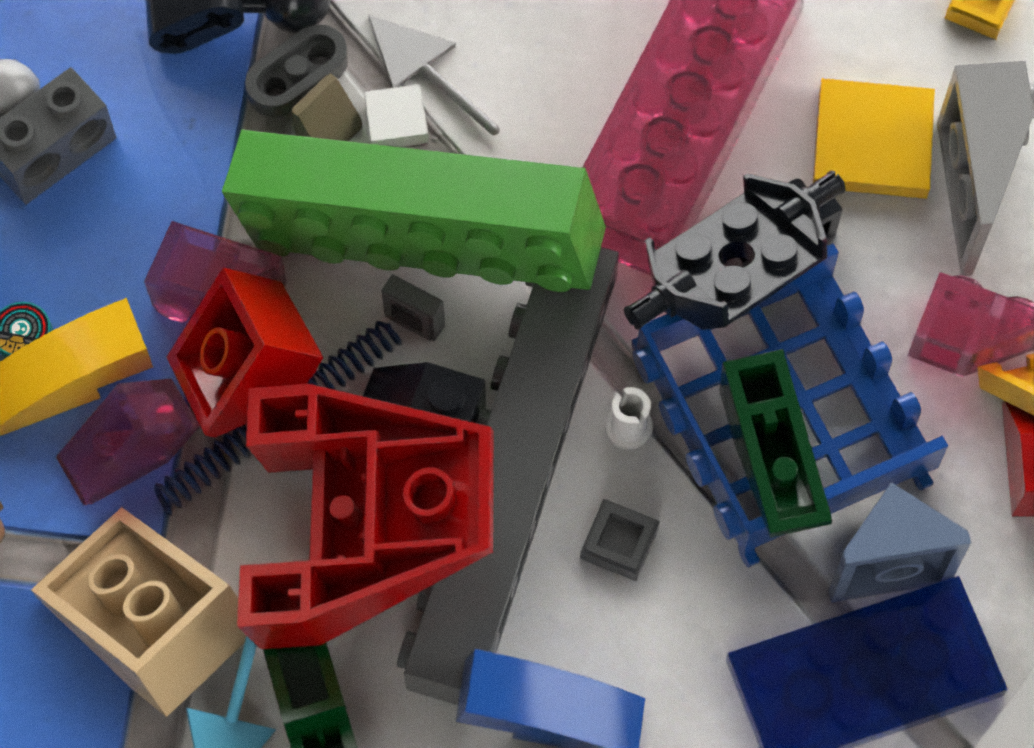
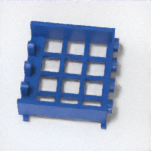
M834 243L827 245V258L742 315L748 314L767 348L753 355L780 349L784 351L801 412L819 445L812 447L815 461L826 457L839 482L823 488L831 514L886 490L891 482L897 485L912 478L919 490L932 486L934 482L928 472L939 468L948 448L943 435L926 442L917 426L921 415V406L917 397L912 392L900 396L888 375L893 361L888 346L883 341L871 345L860 325L864 314L861 298L855 291L843 295L833 277L839 254ZM799 293L817 327L780 343L761 308ZM665 314L645 324L639 330L638 337L632 339L634 363L642 380L646 384L654 382L663 399L659 402V409L668 430L672 435L681 433L690 451L686 453V461L694 480L700 487L708 485L717 502V505L713 506L717 524L727 540L732 538L737 540L740 557L745 566L749 568L760 563L755 548L781 536L769 537L762 516L751 521L748 520L736 497L751 490L747 477L729 484L710 448L732 438L729 424L703 435L685 399L719 385L722 365L727 360L711 332L712 329L702 330L678 315L671 318L668 314ZM698 336L716 371L678 387L660 352ZM824 339L843 374L805 390L787 355ZM851 387L870 422L832 438L813 402ZM877 435L890 459L852 475L839 451Z

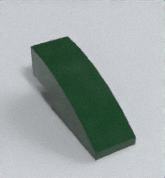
M327 643L320 646L263 649L290 748H358Z

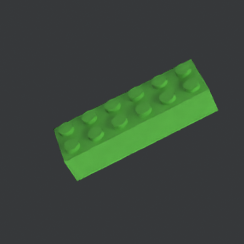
M241 130L222 189L224 197L256 248L272 256L284 257L290 252L312 255L318 260L333 264L342 263L344 259L368 262L376 268L388 271L397 270L400 266L417 268L443 278L453 277L456 273L480 276L490 283L508 285L513 281L536 283L554 292H567L571 288L591 290L606 229L586 168Z

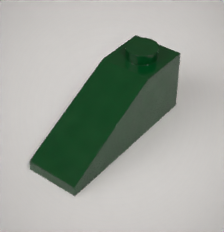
M783 349L723 362L719 388L736 451L769 537L772 538L832 524V516Z

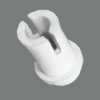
M626 387L623 389V399L618 392L613 397L611 403L612 411L608 414L605 421V433L609 441L616 447L624 450H635L644 446L649 441L653 432V421L649 415L651 412V401L643 390L636 387Z

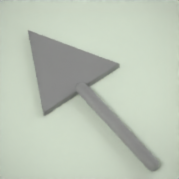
M369 15V21L392 88L401 86L421 72L491 135L499 133L500 128L495 122L430 66L434 61L456 46L455 42Z

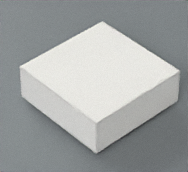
M420 84L364 92L371 144L405 147L429 143Z

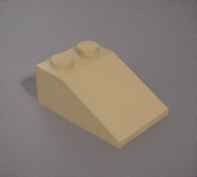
M122 507L31 589L36 598L117 676L166 717L245 643L246 635L237 627L238 597L231 586Z

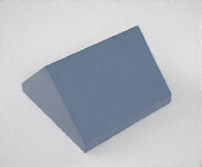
M891 482L842 553L828 591L831 603L951 583L971 545L968 530Z

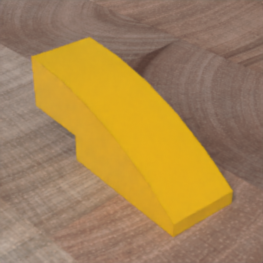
M127 298L92 311L58 327L0 361V436L101 398L97 390L98 388L153 368Z

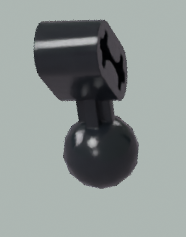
M145 0L149 46L158 52L168 54L192 50L240 27L244 22V13H265L266 18L280 30L298 33L306 27L319 24L329 12L331 0Z

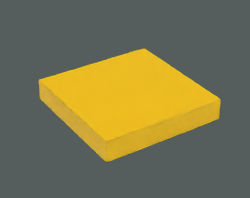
M821 78L812 184L832 170L835 171V176L838 174L844 181L845 191L927 199L931 180L935 89Z

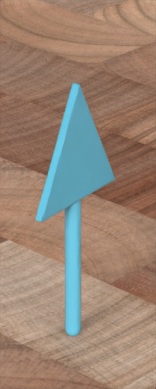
M247 636L226 717L186 708L194 748H262L276 731V729L238 720L257 647Z

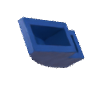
M474 649L465 659L455 722L513 733L512 739L559 748H639L645 698L613 685L559 668Z

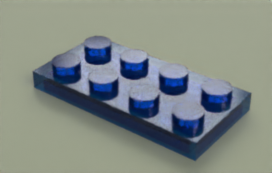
M959 576L729 652L726 656V663L759 748H853L1002 697L1008 690Z

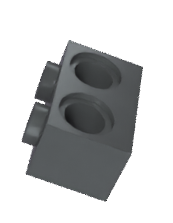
M72 67L0 117V177L25 205L117 138L106 104Z

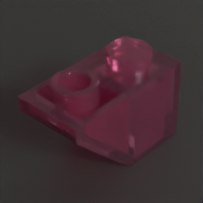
M940 272L907 356L965 377L978 372L977 366L994 362L1001 363L1033 351L1034 302L1023 297H1006L987 290L978 281L967 276H950Z

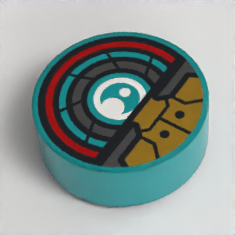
M15 302L0 310V354L2 357H8L25 345L53 331L52 324L41 307L30 302Z

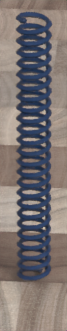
M376 321L375 329L367 327L365 336L359 334L356 336V343L347 342V350L339 348L337 356L329 355L328 364L321 362L314 375L327 388L336 390L326 376L325 368L334 376L341 387H346V382L337 372L333 361L343 369L350 380L355 381V374L347 366L342 354L352 361L359 373L364 374L365 368L355 357L352 347L362 355L369 366L374 367V361L365 351L361 340L381 360H383L384 355L373 342L370 333L376 336L385 350L390 353L393 352V348L383 336L380 326L389 333L396 345L402 346V340L392 329L390 323ZM314 375L307 382V384L319 386ZM247 424L232 430V434L224 433L223 442L214 440L213 449L204 447V457L195 454L193 458L194 464L185 461L184 471L174 469L175 479L171 476H165V486L155 483L154 491L164 508L163 511L167 515L172 516L173 511L162 492L177 508H182V503L172 485L187 501H192V496L181 477L196 493H202V489L191 470L197 474L206 486L211 487L212 482L205 473L201 463L208 468L216 479L221 480L222 475L216 468L210 455L218 461L226 472H231V467L225 460L220 448L228 454L236 465L241 464V460L236 455L229 440L236 445L246 458H250L251 454L239 436L240 433L246 439Z

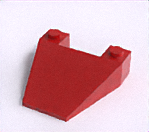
M309 383L249 388L246 447L268 473L313 469L309 561L240 565L237 627L260 649L323 645L493 553L494 431L490 426Z

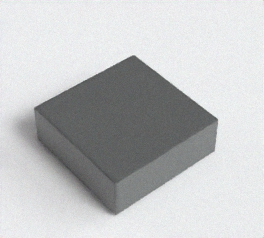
M392 274L381 290L385 317L429 341H435L445 326L443 300Z
M603 499L581 549L580 559L637 581L659 530L660 521Z

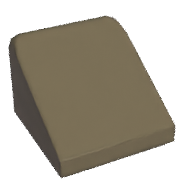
M331 73L326 75L291 109L296 136L349 141L363 126L361 117L338 79Z

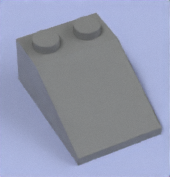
M1026 61L955 65L937 120L961 276L973 275L1022 146H1027L1029 141V126L1032 118H1034V83H1029Z

